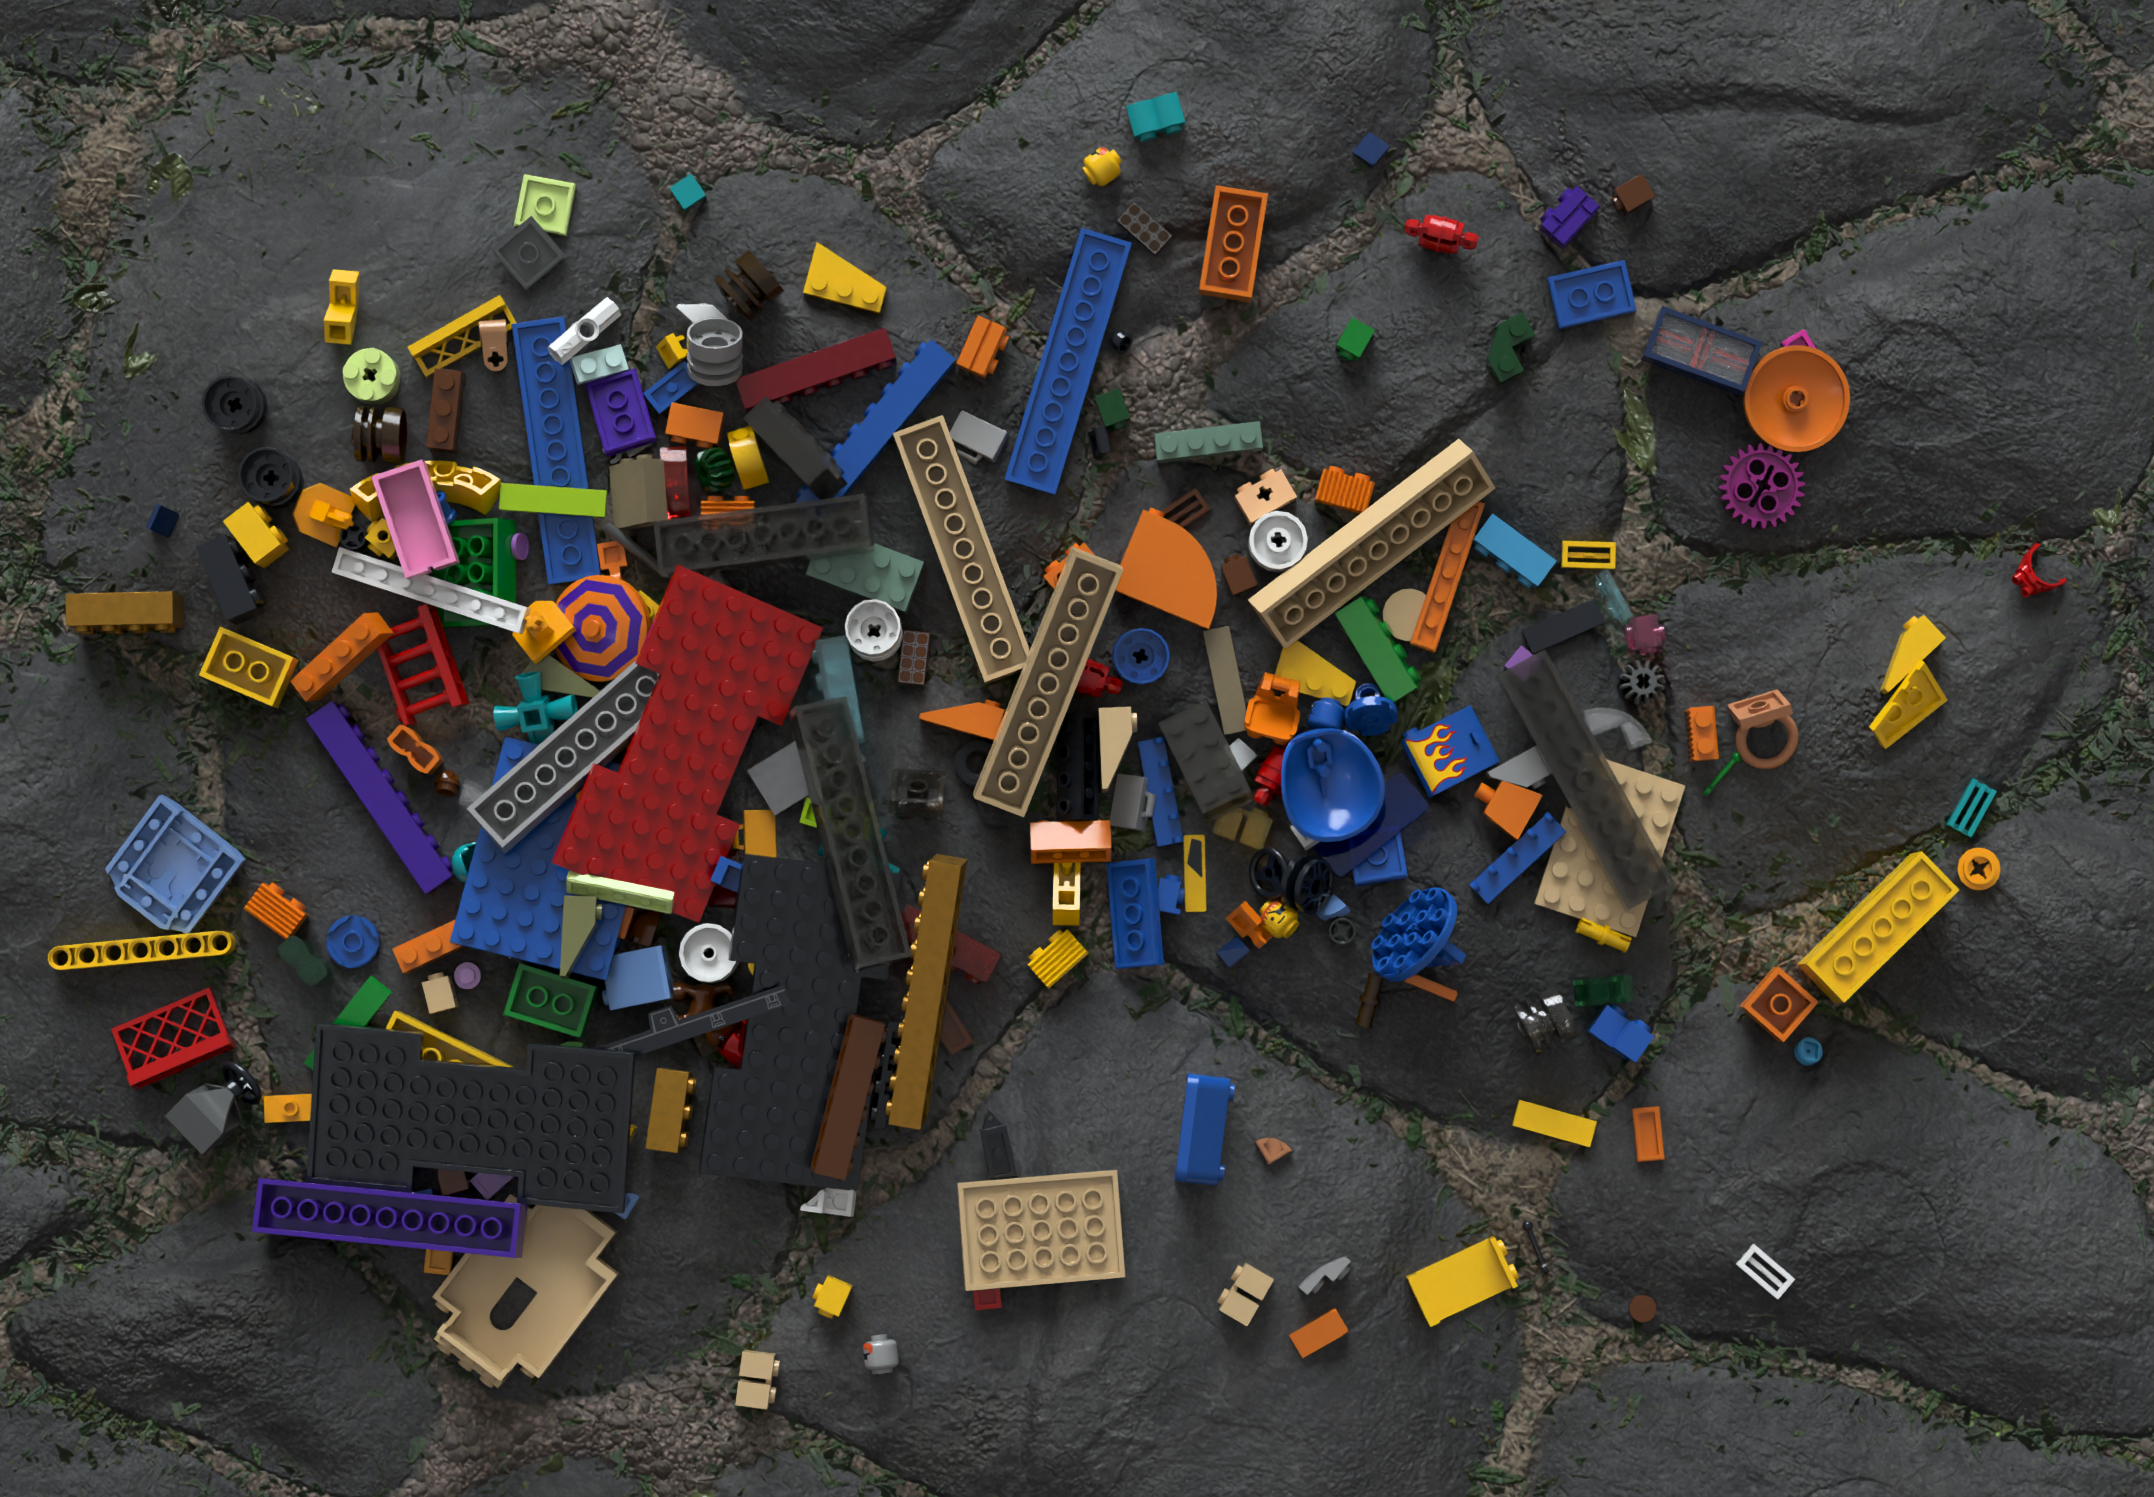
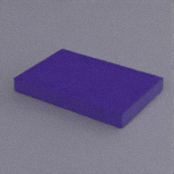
M636 368L585 383L606 457L657 442Z

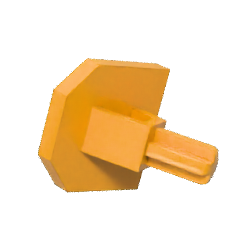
M318 483L302 490L292 515L299 532L337 548L341 530L347 529L349 526L352 527L354 524L351 513L355 502L352 496L325 484Z
M535 601L528 607L531 608L529 615L525 618L527 622L524 625L523 634L514 631L512 634L535 664L539 663L576 631L575 627L553 601Z

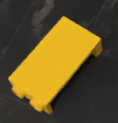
M1492 1236L1406 1276L1428 1326L1432 1327L1440 1323V1320L1504 1290L1518 1287L1515 1281L1519 1279L1518 1273L1514 1265L1508 1266L1504 1256L1508 1252L1502 1240L1497 1241Z

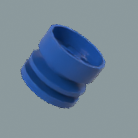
M1138 628L1127 631L1118 638L1113 646L1111 658L1113 667L1121 678L1129 683L1145 684L1153 682L1163 675L1168 667L1170 654L1168 645L1161 635L1150 629ZM1142 649L1144 650L1143 655L1147 659L1137 664L1133 653L1139 652Z

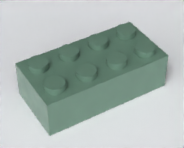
M824 525L806 576L867 600L876 599L884 601L896 611L907 614L925 563Z

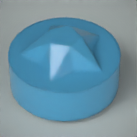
M1807 1037L1795 1045L1794 1054L1801 1064L1810 1066L1821 1059L1823 1050L1816 1039Z

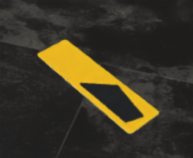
M1184 835L1185 911L1205 912L1207 910L1205 836Z

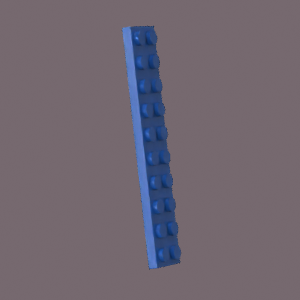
M1081 228L1006 472L1005 481L1056 495L1131 249V242Z
M565 317L512 324L534 485L589 489L573 370L569 360L561 365L552 358L547 349L551 343L567 331ZM538 513L549 586L575 582L587 576L601 575L593 517Z

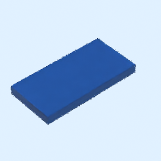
M1155 858L1106 863L1115 969L1164 965Z

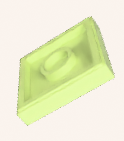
M524 174L514 226H520L530 216H533L546 233L567 237L577 185L575 183Z

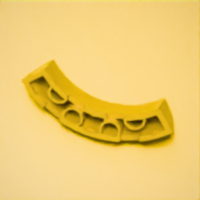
M425 461L435 490L443 491L447 502L461 504L486 515L498 500L501 481L491 473L477 467L470 469L457 466L456 462ZM410 463L397 465V466H395V468H398V467H401V466H404V465H407V464H410ZM371 476L360 481L350 489L351 496L358 509L371 522L384 515Z

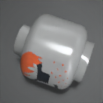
M887 1334L871 1336V1341L863 1345L865 1368L871 1370L872 1374L893 1372V1368L899 1364L897 1342L887 1339Z

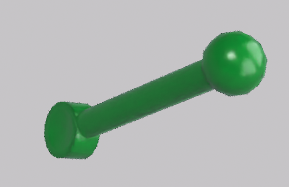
M1738 752L1732 755V760L1702 792L1705 796L1713 790L1736 762L1738 763L1742 760Z

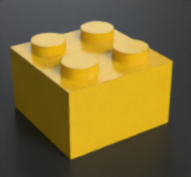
M247 502L223 520V522L252 561L265 569L290 550L285 544L289 540L279 528L277 529L276 526H272L269 523L273 519L263 507L261 508L259 504L254 506Z

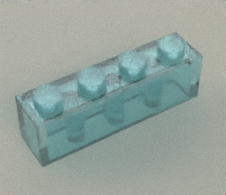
M844 635L815 640L816 648L811 652L813 663H819L820 674H816L818 690L823 689L825 700H820L822 716H828L829 726H824L827 742L832 741L834 748L866 743L848 639Z

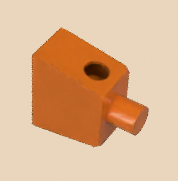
M1500 781L1496 789L1481 783L1474 797L1487 803L1482 814L1515 841L1519 839L1543 796L1506 781Z

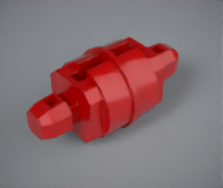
M1426 215L1423 223H1420V220L1409 219L1406 221L1404 233L1415 238L1416 235L1420 236L1419 246L1434 250L1437 253L1457 254L1460 246H1463V249L1473 250L1477 248L1479 236L1468 231L1463 233L1465 223L1447 218V216Z
M1087 659L1075 691L1079 692V694L1083 693L1100 698L1103 689L1107 690V693L1119 694L1123 681L1114 676H1107L1110 667L1092 661L1093 659Z
M1288 743L1282 746L1283 750L1276 746L1272 748L1265 761L1261 763L1262 766L1254 779L1261 787L1257 789L1254 801L1263 807L1270 803L1273 798L1272 794L1282 797V759Z

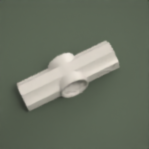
M606 297L579 321L573 323L566 332L547 347L552 358L563 365L590 341L596 339L604 329L621 316L617 305ZM581 325L586 326L589 330L587 338L580 333Z

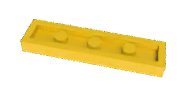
M500 295L408 346L410 353L416 359L426 378L434 374L435 368L444 369L482 347L480 341L468 339L471 329L479 326V321L493 320L495 315L504 311L510 321V324L506 325V331L508 333L512 330V324L517 322ZM465 333L464 338L459 337L461 334ZM453 339L463 341L461 351L457 354L445 352L448 342ZM467 343L472 344L471 346L466 348ZM442 346L441 351L436 350L438 347ZM430 352L440 354L438 364L427 369L421 357ZM444 356L449 357L448 359L443 361Z

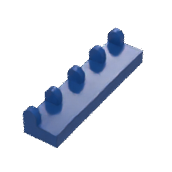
M1164 737L1138 742L1144 777L1148 778L1147 792L1156 795L1152 821L1157 847L1184 842Z
M1547 812L1544 817L1469 885L1487 904H1490L1567 833L1566 830Z

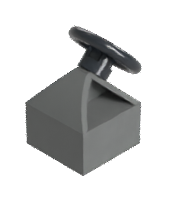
M228 1061L224 1063L222 1072L227 1083L223 1086L206 1083L187 1093L165 1115L201 1154L222 1144L241 1125L243 1120L237 1101L242 1099L251 1105H258L263 1099L262 1091L257 1081L244 1067L236 1062ZM247 1092H250L251 1094H253L254 1097H252V1096H250L249 1094H247Z

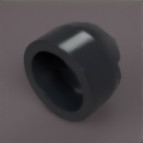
M1123 330L1114 331L1115 335L1109 338L1110 345L1118 353H1125L1131 347L1133 338Z

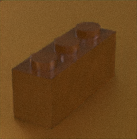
M435 368L426 445L430 451L457 454L466 376L462 371Z

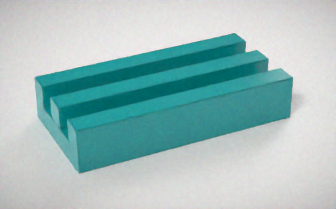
M1972 778L1946 825L1971 838L1997 791ZM1975 787L1979 790L1963 819L1957 825L1955 822ZM1983 793H1987V796L1984 799L1981 807L1979 808L1976 816L1974 817L1971 825L1969 826L1968 830H1966L1965 826L1968 820L1970 819L1973 811L1975 810L1978 802L1980 801Z

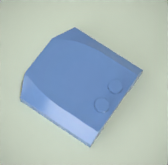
M159 795L105 870L107 874H110L115 884L114 889L117 895L161 929H171L190 934L246 859L236 848L177 802L164 795Z

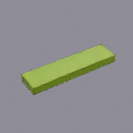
M501 483L499 510L606 518L608 491Z

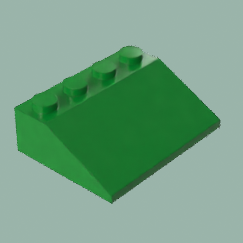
M502 518L452 521L447 524L460 563L438 571L432 567V577L516 604V558L511 551V540L516 534V521ZM436 606L443 628H499L498 626Z

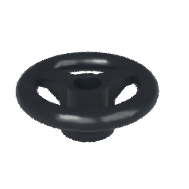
M1272 847L1261 848L1253 855L1249 865V878L1253 889L1260 897L1267 900H1275L1281 897V879L1286 867L1289 865L1285 856L1279 850ZM1265 855H1269L1267 866L1263 868V871L1257 872L1260 859ZM1265 879L1270 882L1276 891L1268 892L1264 890L1258 880Z

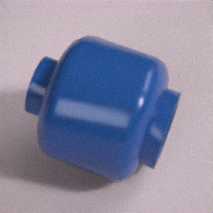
M1322 697L1321 700L1314 702L1307 720L1308 727L1311 730L1322 728L1341 730L1345 711L1341 707V703L1328 697Z

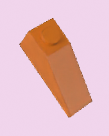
M986 700L985 704L978 702L920 713L919 720L994 741L1005 710L1000 708V703Z

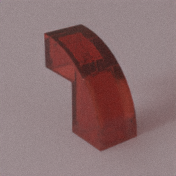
M687 446L660 448V459H664L668 522L691 521Z

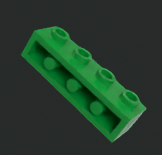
M1362 596L1336 612L1335 615L1384 696L1395 703L1420 688L1421 685L1418 681L1421 680V677L1413 666L1409 667L1405 660L1407 654L1399 643L1396 645L1391 637L1393 631L1386 621L1382 622L1377 614L1379 608L1372 598L1368 600L1367 596Z

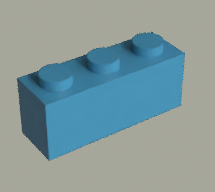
M1493 513L1472 540V543L1475 544L1474 549L1484 557H1487L1489 554L1496 559V566L1506 573L1509 571L1515 573L1518 576L1516 580L1528 589L1531 586L1536 589L1557 561Z

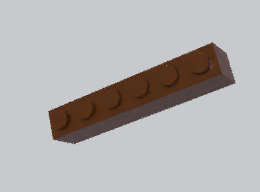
M849 1014L810 1170L815 1174L845 1180L846 1175L851 1174L854 1159L851 1158L853 1148H857L860 1141L859 1124L864 1122L867 1114V1107L864 1106L866 1097L871 1095L874 1081L871 1080L873 1070H877L880 1063L878 1050L880 1044H884L887 1036V1029L884 1028L885 1023L882 1021Z

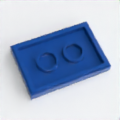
M1625 260L1547 277L1559 330L1637 311Z

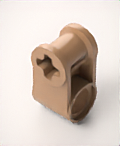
M506 320L479 321L480 343L482 345L485 366L491 371H500L506 366L508 359ZM492 352H497L498 356H503V360H499L496 366L493 365L492 361H488V357H492Z

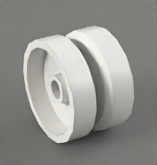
M1274 511L1263 515L1255 522L1249 534L1248 548L1252 559L1259 567L1269 572L1280 573L1286 571L1302 559L1306 551L1308 537L1304 525L1297 517L1288 512ZM1275 538L1281 539V547H1276V543H1272Z
M708 923L695 926L687 932L680 943L679 957L681 965L688 975L700 982L712 984L724 981L730 977L739 965V962L728 960L732 937L731 932L719 925ZM708 948L714 950V955L711 958H707L704 955V952H708Z

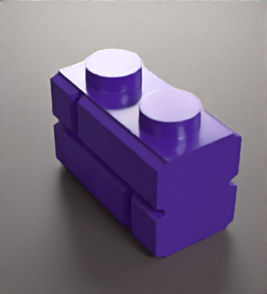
M1578 186L1572 191L1567 188L1558 198L1561 204L1555 210L1550 207L1540 218L1543 223L1539 229L1561 249H1564L1600 208Z

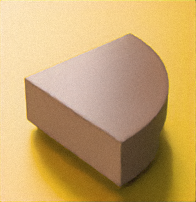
M1262 1138L1255 1141L1268 1164L1273 1163L1292 1151L1287 1144L1279 1139Z

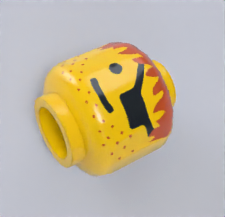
M1100 147L1084 158L1082 171L1092 185L1105 186L1121 174L1119 164L1122 163V160L1114 149L1109 152L1105 147Z
M1277 899L1273 902L1269 900L1260 909L1262 914L1260 925L1275 938L1290 937L1300 924L1298 912L1285 906L1282 899Z

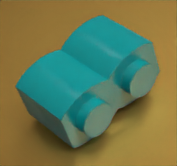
M1177 92L1126 106L1135 140L1140 139L1141 142L1151 141L1156 138L1155 134L1166 132V135L1176 134L1182 131L1181 127L1185 126V119Z

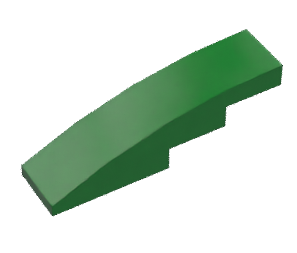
M370 976L333 1024L368 1027L392 992L373 976ZM314 1049L304 1062L312 1070Z

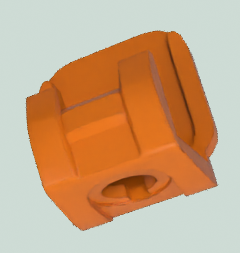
M1264 673L1257 688L1255 698L1249 700L1245 714L1244 727L1250 737L1260 738L1263 736L1271 738L1279 745H1285L1294 739L1300 718L1297 704L1301 681ZM1272 689L1284 691L1286 693L1281 694L1280 697L1274 696L1275 692Z

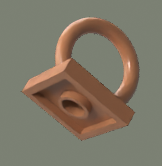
M1778 689L1727 705L1729 715L1739 726L1736 733L1737 751L1747 764L1758 769H1772L1790 759L1798 744V729L1794 720L1789 716L1793 714L1791 704ZM1775 719L1780 721L1788 733L1785 748L1772 758L1762 759L1754 756L1749 751L1746 743L1750 728L1768 726L1774 723Z

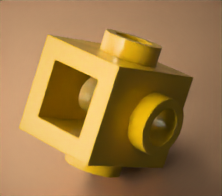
M381 518L379 521L377 519L374 520L366 530L368 535L365 538L371 542L367 547L379 557L384 553L388 558L394 560L398 555L387 522L384 518ZM388 534V538L383 541L384 536Z

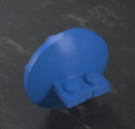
M1436 887L1423 891L1415 890L1409 899L1402 903L1393 914L1390 913L1383 919V928L1371 944L1373 949L1372 962L1377 974L1387 981L1397 982L1412 977L1425 967L1432 968L1434 966H1450L1463 963L1466 954L1448 941L1457 917V904L1452 895L1444 889Z

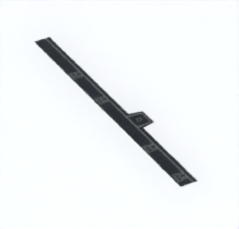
M781 985L680 1020L672 1006H668L648 1013L650 1030L597 1047L596 1049L636 1052V1057L790 1004L784 986Z

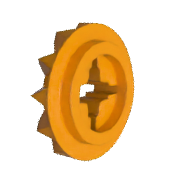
M1970 849L1958 860L1957 872L1960 881L1970 889H1988L1999 878V860L1988 849ZM1973 862L1977 864L1988 863L1982 869L1983 876L1980 874L1969 875L1974 869Z

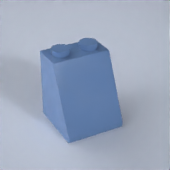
M660 945L614 955L608 979L605 981L606 990H602L604 1005H609L610 1010H618L673 999V981L666 946Z

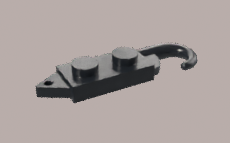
M988 1110L983 1127L979 1129L989 1178L990 1180L1017 1178L1006 1124H1002Z

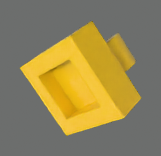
M672 333L664 337L656 346L668 369L676 367L688 354V350L683 349L680 345L685 339L683 335L676 337Z

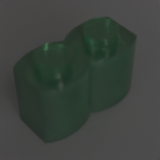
M291 935L278 947V952L282 959L289 965L296 967L298 976L307 985L320 987L333 975L328 963L323 958L315 955L312 946L304 938Z

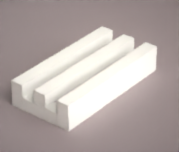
M1752 1244L1736 1265L1773 1297L1779 1299L1795 1279L1756 1245ZM1755 1252L1774 1268L1786 1281L1782 1283L1752 1257L1753 1253ZM1749 1261L1779 1287L1778 1291L1768 1285L1747 1267L1745 1263Z

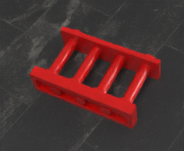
M431 604L417 607L419 611L417 618L390 628L393 634L377 648L397 704L396 715L399 721L403 722L404 726L416 725L417 721L414 715L439 705L448 703L454 708H461L470 704L437 608ZM419 628L425 629L428 637L426 643L393 655L388 640ZM427 653L434 654L437 663L435 668L402 680L397 665ZM436 678L443 680L445 686L444 693L412 705L410 704L406 693L407 689Z

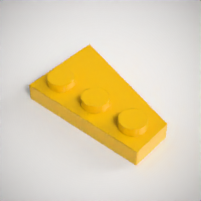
M816 242L803 294L880 314L887 290L886 286Z
M1298 640L1286 649H1282L1275 672L1277 676L1301 681L1299 693L1318 699L1322 697L1332 698L1339 701L1341 706L1345 707L1350 704L1356 684L1355 680Z
M1921 659L1918 660L1869 726L1879 744L1885 749L1948 701L1925 662Z

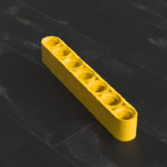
M211 931L63 945L50 950L48 962L52 968L57 970H74L221 956L234 951L236 939L229 932ZM223 935L226 937L228 945L221 951L216 946V940ZM194 938L199 939L201 942V948L197 953L190 950V942ZM170 940L174 944V952L171 955H166L163 951V946ZM141 943H144L148 948V953L144 958L137 955V947ZM114 946H118L121 949V956L118 960H113L110 955V951ZM88 948H91L95 953V958L91 963L84 960V952ZM61 951H65L68 955V961L65 965H60L57 960V956Z

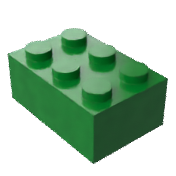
M519 963L503 1015L584 1038L599 986L569 977L568 979H561L559 974Z

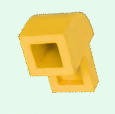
M753 426L727 433L730 449L743 489L746 490L769 483Z

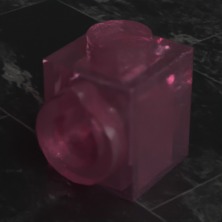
M1657 614L1633 617L1628 620V624H1624L1627 648L1633 651L1640 650V655L1656 653V648L1662 646V641L1665 640L1664 626L1659 625Z

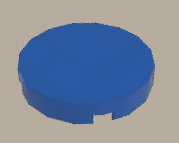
M357 915L345 916L335 921L327 934L326 947L330 957L337 964L347 968H361L369 964L376 957L380 947V935L375 925L368 919Z

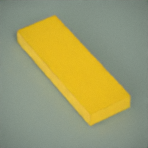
M1519 1100L1512 1126L1590 1147L1597 1121Z

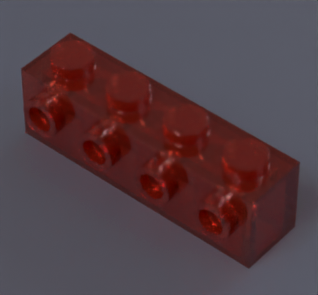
M909 904L906 905L894 932L897 934L895 940L908 947L911 943H915L918 933L914 932L916 917H919L921 912ZM957 931L951 970L956 972L960 968L967 972L965 978L980 985L981 981L987 983L1002 955Z

